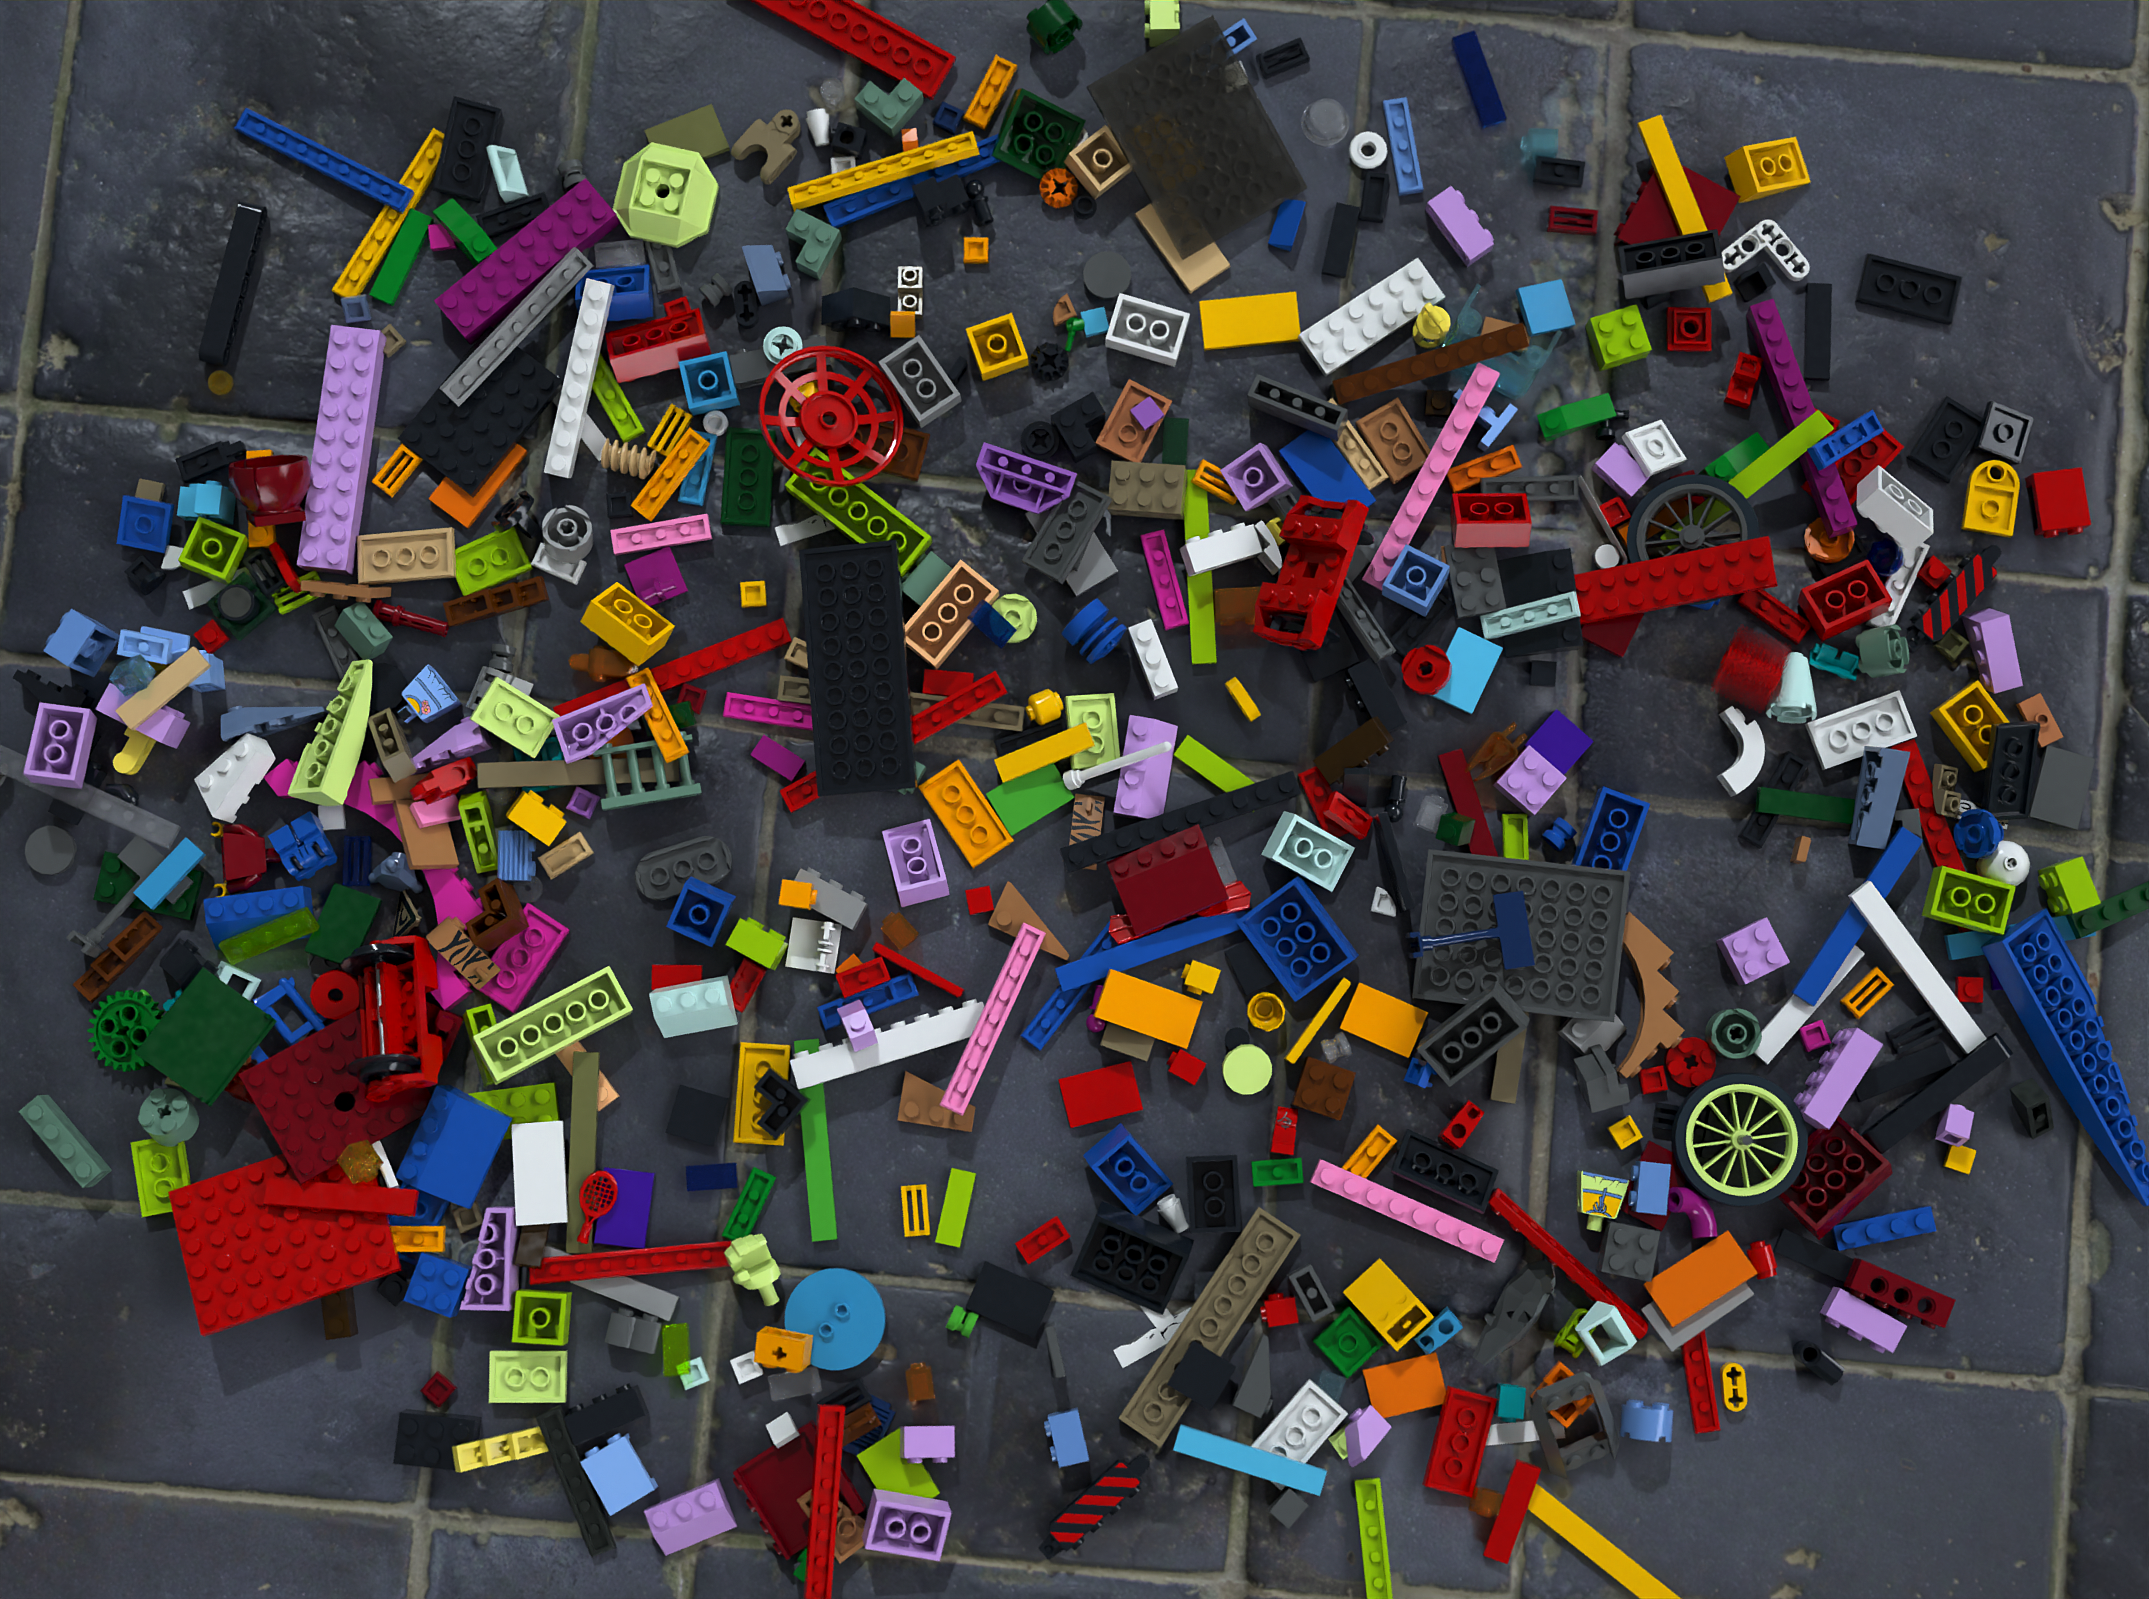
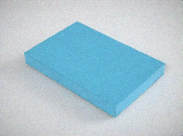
M1458 627L1446 651V655L1452 664L1450 680L1437 694L1430 696L1471 715L1503 648Z

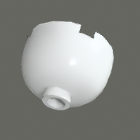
M2002 840L1992 855L1979 858L1976 868L1978 875L1981 877L2018 886L2026 879L2029 873L2030 861L2028 854L2021 846L2014 842Z

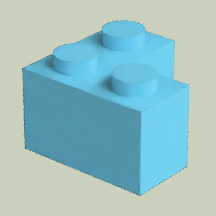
M206 481V484H189V487L180 486L177 516L187 521H197L200 516L215 523L233 525L236 497L229 491V488L221 486L222 483L217 481Z

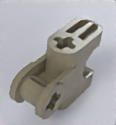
M785 109L778 112L768 125L761 119L756 120L733 145L731 155L737 160H744L752 152H765L768 155V159L760 171V178L765 184H771L789 165L797 153V150L791 145L801 132L795 112ZM787 123V124L789 125V124L792 123V126L789 127V126L786 125V126L784 127V124Z

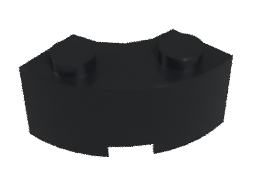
M179 938L160 959V967L167 971L183 990H185L202 967L219 978L217 973L219 968L211 961H206L197 952L198 946L188 939L183 941Z

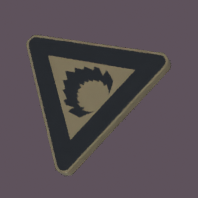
M400 891L392 938L405 936L414 926L418 927L422 919L406 891Z

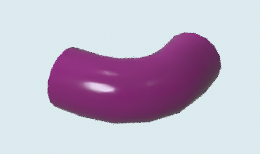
M1685 1187L1670 1188L1667 1208L1671 1212L1687 1214L1691 1223L1692 1238L1718 1237L1714 1211L1707 1199L1693 1189Z

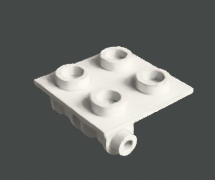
M793 917L785 967L835 974L842 925Z

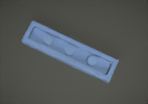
M1407 97L1385 100L1382 102L1398 195L1423 192V185Z

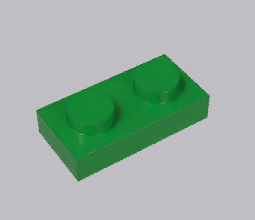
M1301 1157L1251 1161L1253 1187L1304 1183Z

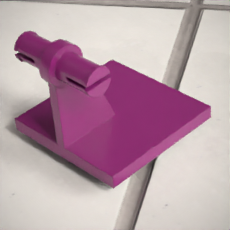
M670 546L624 564L637 597L650 607L688 592Z

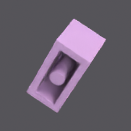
M1614 443L1591 469L1624 500L1628 501L1651 476H1645L1638 463L1630 456L1631 453L1626 447Z
M955 1426L900 1427V1458H907V1463H922V1458H932V1463H946L947 1457H955Z

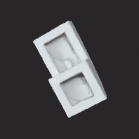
M1261 520L1254 526L1263 549L1258 558L1270 573L1274 575L1283 566L1282 558L1274 537Z

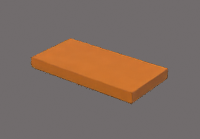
M517 443L475 497H472L448 477H445L428 499L469 529L524 459L528 451Z
M1726 1231L1652 1278L1651 1282L1644 1283L1643 1286L1673 1328L1757 1275V1271L1730 1232Z

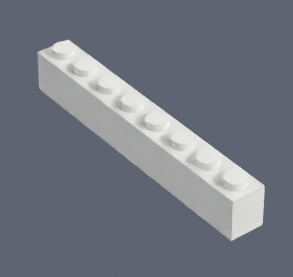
M586 279L546 459L545 473L572 478L614 291V285Z
M973 999L963 1002V1008L953 1010V1007L950 1006L938 1010L939 1015L929 1017L927 1013L914 1017L915 1022L905 1025V1021L891 1024V1030L881 1032V1028L875 1029L878 1043L854 1052L849 1038L842 1039L843 1044L833 1047V1043L819 1046V1052L809 1054L808 1050L794 1054L795 1059L790 1060L798 1090L970 1038L982 1013L984 1004L983 1002L977 1003V1000Z

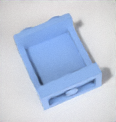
M147 626L141 627L140 632L123 629L120 631L117 655L165 665L170 664L189 650L190 636Z
M618 1433L606 1440L608 1445L602 1449L596 1446L584 1453L586 1458L580 1462L610 1516L658 1487L655 1479L650 1478L629 1441L630 1436L628 1433L624 1436Z

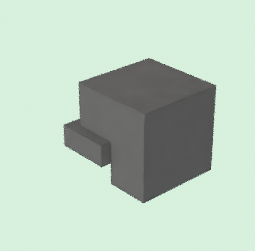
M1600 1044L1590 1047L1591 1054L1573 1059L1578 1088L1591 1113L1630 1102L1627 1084H1621L1617 1076L1615 1064H1611Z

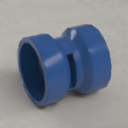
M1558 817L1553 822L1552 830H1546L1542 838L1552 848L1561 852L1565 847V841L1572 839L1577 832L1568 822Z

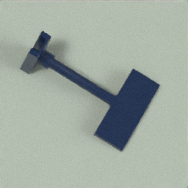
M1523 891L1492 895L1497 921L1496 928L1431 937V935L1421 936L1420 931L1405 934V939L1413 938L1414 943H1410V948H1415V953H1409L1408 958L1423 957V951L1433 950V947L1499 938L1504 970L1534 966L1535 962Z

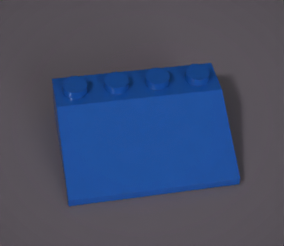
M1300 875L1236 921L1295 1002L1359 956Z
M452 1085L436 1086L395 1177L419 1190L471 1209L511 1123L512 1117Z

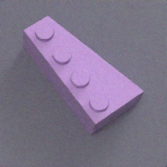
M515 1207L486 1208L478 1239L479 1245L473 1257V1267L470 1278L467 1280L465 1287L467 1290L464 1300L461 1302L460 1310L509 1311L515 1309L516 1291L519 1290V1266L515 1265V1260L520 1242V1226H516Z

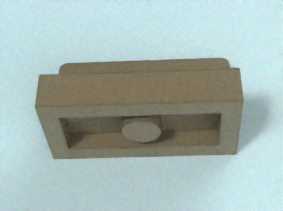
M1108 1022L1100 1046L1147 1062L1155 1038Z

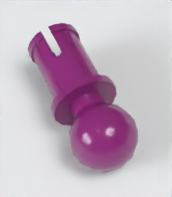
M1101 985L1095 986L1092 1006H1089V1009L1093 1010V1014L1089 1015L1086 1020L1087 1028L1093 1033H1098L1105 1027V1020L1093 1016L1103 988Z

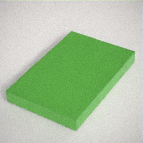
M1054 763L1003 783L986 793L987 798L1011 837L1075 799L1071 791L1065 786L1064 780Z

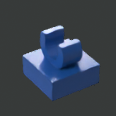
M1412 1058L1404 1081L1422 1088L1432 1087L1433 1084L1428 1081L1431 1073L1437 1075V1072L1428 1062Z

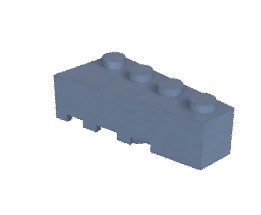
M1864 746L1849 844L1879 849L1886 848L1890 841V829L1910 752Z

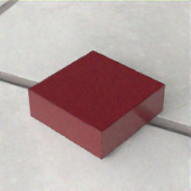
M683 683L677 703L690 700L693 713L700 715L708 691Z
M437 1371L420 1392L439 1408L457 1387L440 1371Z

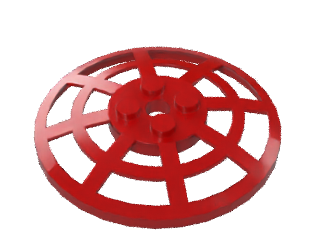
M814 346L795 351L783 358L772 369L760 392L758 417L761 431L768 447L787 469L812 483L831 487H845L868 481L879 474L890 463L900 445L904 425L899 397L886 375L875 364L853 351L835 346ZM816 357V372L803 375L793 383L782 373L785 368L797 361ZM826 357L845 360L858 366L863 372L856 381L838 373L826 372ZM871 377L885 393L891 407L890 412L877 413L872 399L863 389V386ZM774 380L785 390L779 403L778 416L765 415L766 397ZM817 380L818 392L810 397H805L798 390L805 383ZM827 380L839 382L849 389L844 395L828 391ZM856 395L861 398L869 414L857 415L856 409L851 403ZM790 397L802 406L799 417H785L786 406ZM823 416H831L834 419V425H827L823 421ZM893 421L892 441L888 452L883 456L872 449L878 436L879 423ZM870 424V435L865 445L855 438L854 435L858 425ZM766 425L780 427L786 443L794 451L788 460L773 443ZM787 427H800L803 435L806 437V440L800 447L791 438ZM848 444L859 452L849 459L839 461L837 449ZM814 445L827 449L829 461L819 460L807 453ZM864 457L878 464L863 476L844 480L841 468L854 465ZM803 459L815 466L831 469L834 480L812 476L797 468L796 465Z

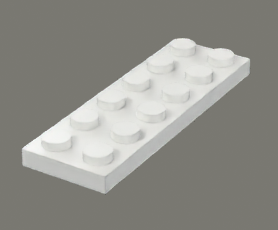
M1416 258L1300 333L1298 339L1326 377L1417 318L1425 304L1430 302L1435 306L1443 301L1445 296L1421 261Z

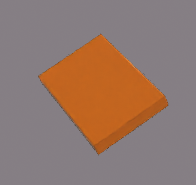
M1436 1352L1362 1370L1370 1404L1383 1418L1443 1404L1446 1389Z

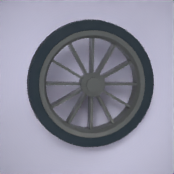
M1707 475L1679 476L1655 487L1637 505L1630 519L1627 531L1628 556L1630 563L1650 560L1647 548L1679 545L1665 555L1670 556L1679 554L1683 550H1685V553L1700 550L1704 547H1715L1706 541L1740 538V541L1760 538V528L1755 511L1749 501L1729 483ZM1692 496L1708 497L1710 500L1698 524L1694 525ZM1688 497L1690 525L1687 526L1683 524L1669 505ZM1716 500L1730 509V511L1702 529ZM1666 506L1683 528L1681 532L1654 521L1656 516ZM1735 515L1740 531L1707 535ZM1651 525L1679 537L1677 539L1647 542ZM1723 597L1715 598V599H1710V600L1699 601V602H1694V603H1689V604H1684V605H1700V604H1706V603H1710V602L1719 600V599H1721V598H1723Z

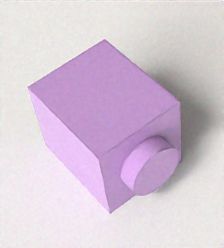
M1948 1105L1940 1112L1935 1139L1960 1147L1969 1140L1974 1112L1966 1110L1962 1105Z

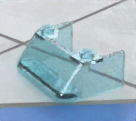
M1477 284L1441 347L1480 336L1477 332L1481 327L1482 317L1478 311L1470 306L1476 298L1481 285ZM1557 331L1546 350L1539 346L1531 345L1524 349L1520 357L1509 352L1480 361L1483 365L1500 373L1493 389L1511 399L1523 398L1563 332ZM1478 362L1458 369L1471 376Z

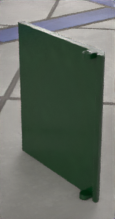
M202 967L135 1051V1054L196 1096L202 1103L211 1107L277 1020Z

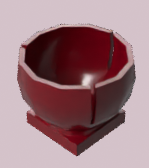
M272 455L230 463L229 482L233 494L248 509L245 510L246 518L252 525L263 527L306 521L305 511L300 508V504L310 487L311 468L307 456Z

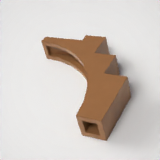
M1626 912L1622 948L1632 964L1638 981L1640 1017L1635 1039L1627 1056L1616 1070L1621 1078H1628L1629 1076L1633 1078L1641 1070V1062L1645 1058L1651 1059L1658 1051L1657 1045L1662 1049H1668L1669 1047L1673 1049L1682 1040L1680 1035L1685 1030L1663 1011V1008L1668 1010L1676 1002L1677 998L1675 995L1679 991L1657 971L1658 969L1664 970L1672 960L1669 957L1674 952L1633 914Z

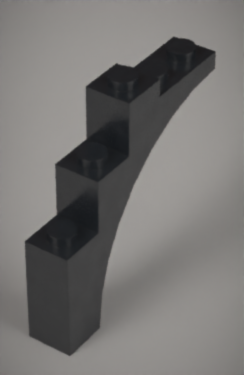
M17 669L13 676V679L28 688L41 703L89 709L95 700L87 695L89 690L78 684H75L74 687L67 684L61 687L52 681L46 684L40 681L41 675L29 669L26 673ZM96 733L93 736L89 757L101 738ZM88 759L82 789L58 786L48 812L70 824L78 825L107 776L106 772L100 770L102 765Z

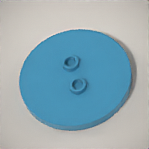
M828 1268L809 1275L797 1285L786 1305L785 1329L813 1335L810 1364L821 1369L844 1370L860 1364L875 1351L885 1330L886 1313L879 1292L868 1279L849 1269Z

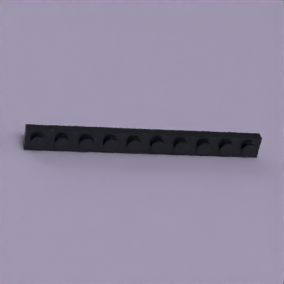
M1290 771L1060 848L1059 851L1067 873H1071L1127 854L1199 824L1200 829L1300 796L1301 791L1294 772Z

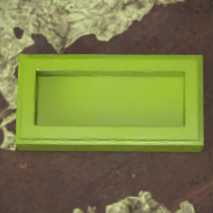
M1502 814L1503 857L1529 860L1527 814Z

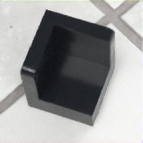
M1763 262L1738 276L1733 283L1744 302L1747 303L1771 290L1776 281Z

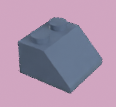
M772 245L743 246L742 250L761 305L790 297L787 289L792 287L788 275H782L780 267L784 266L780 251L775 253Z

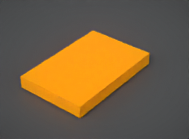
M1359 982L1339 1028L1409 1058L1428 1012Z

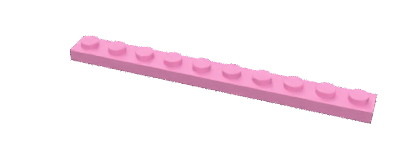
M1478 362L1362 581L1382 591L1384 581L1405 545H1409L1500 375L1499 372Z

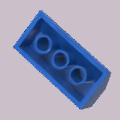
M298 886L203 899L206 926L216 950L310 938L315 927L311 888Z

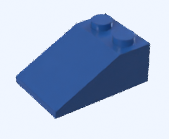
M1122 1123L1117 1125L1083 1155L1094 1172L1136 1216L1173 1185V1182Z

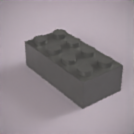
M1496 981L1421 1039L1417 1050L1445 1083L1451 1087L1525 1030L1529 1018Z

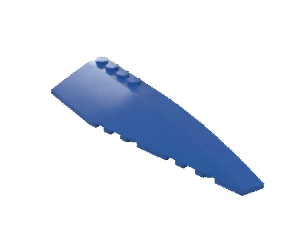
M2047 908L2042 909L2005 930L2004 935L1993 937L1981 946V949L2039 1055L2072 1110L2126 1186L2143 1207L2148 1206L2149 1162L2145 1158L2146 1146L2144 1141L2138 1138L2135 1129L2138 1123L2135 1115L2130 1114L2127 1104L2131 1102L2118 1064L2112 1061L2111 1050L2113 1049L2110 1040H2105L2101 1028L2105 1026L2101 1016L2097 1017L2094 1005L2097 1004L2095 996Z

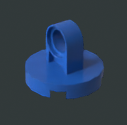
M1969 809L1960 815L1962 818L1959 824L1954 826V840L1957 848L1963 850L1969 858L1978 859L1992 855L2004 837V830L1992 813L1985 809Z

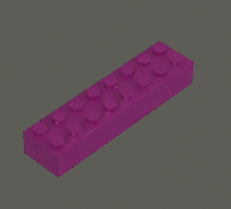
M585 178L436 298L434 302L471 345L479 339L489 325L491 327L495 326L511 313L573 247L582 253L586 248H591L621 222L616 213Z

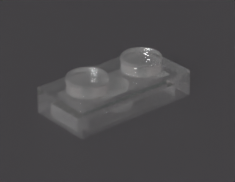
M643 239L594 244L597 270L646 265Z

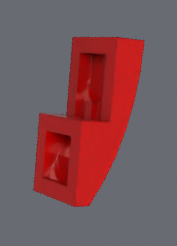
M1739 352L1723 402L1745 409L1748 408L1755 383L1759 377L1762 358Z

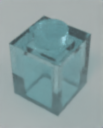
M1529 128L1526 136H1522L1521 151H1525V160H1536L1537 155L1555 158L1558 153V129Z
M139 654L119 662L109 680L124 696H128L146 689L155 676L156 671Z

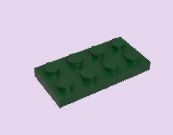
M105 851L93 900L117 905L140 879L136 872L117 857L119 854ZM191 870L187 874L194 883L174 905L165 898L152 910L137 897L129 907L193 921L204 872Z

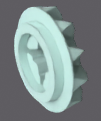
M774 328L764 339V353L769 361L778 364L786 356L802 349L801 337L792 328ZM786 337L787 346L791 347V349H785L781 356L780 349L776 345L782 344Z

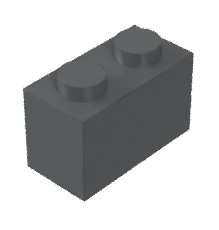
M1310 1263L1287 1274L1311 1321L1314 1322L1335 1310Z

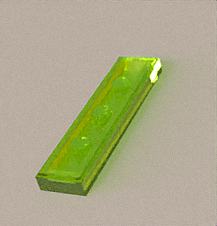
M306 906L220 942L219 947L230 964L234 965L318 931L320 926Z

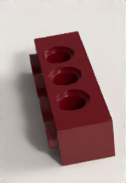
M1854 1258L1844 1283L1845 1287L1851 1289L1850 1294L1861 1299H1865V1296L1874 1299L1873 1304L1887 1310L1889 1306L1898 1309L1896 1314L1910 1320L1912 1316L1921 1319V1325L1935 1330L1936 1326L1945 1328L1956 1301L1858 1258ZM1877 1278L1880 1286L1877 1291L1873 1292L1870 1284L1873 1279ZM1900 1288L1903 1291V1298L1896 1302L1894 1293ZM1921 1299H1925L1926 1309L1920 1312L1917 1307L1918 1302Z

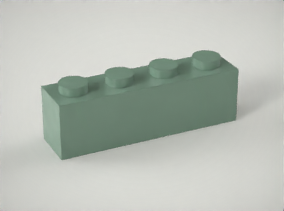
M37 1095L19 1111L82 1188L93 1187L112 1171L49 1095Z

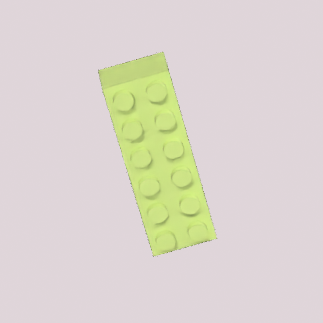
M610 966L473 1036L472 1042L495 1085L628 1016L633 1009Z

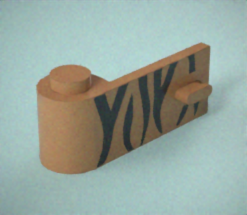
M1075 793L1069 845L1101 835L1105 797ZM1097 864L1083 869L1097 870Z
M448 916L426 938L447 961L473 986L480 990L501 969L467 937L464 932L466 928L464 923L456 916L453 919Z

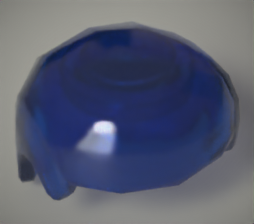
M1883 538L1882 541L1872 543L1866 560H1869L1878 576L1887 577L1895 574L1901 568L1904 554L1896 542Z

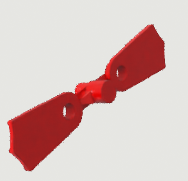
M1242 881L1227 885L1225 889L1229 897L1228 900L1194 914L1201 917H1210L1249 910L1251 892L1244 886ZM1124 913L1110 916L1108 933L1118 945L1158 931L1164 926L1136 936L1128 914ZM1187 916L1184 917V918H1181V919H1179V920H1176V922H1177V923H1183V922H1185L1186 919H1187Z

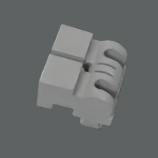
M483 666L466 707L473 711L475 710L495 677L502 679L527 696H529L534 684L502 671Z

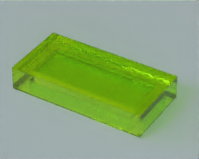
M689 1324L662 1325L664 1376L691 1375Z

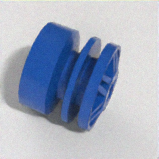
M1098 598L1082 609L1061 633L1072 646L1081 641L1084 642L1079 651L1081 656L1092 650L1086 658L1090 665L1112 651L1127 630L1124 624L1119 625L1114 630L1112 629L1118 622L1117 617L1107 622L1104 621L1109 609Z

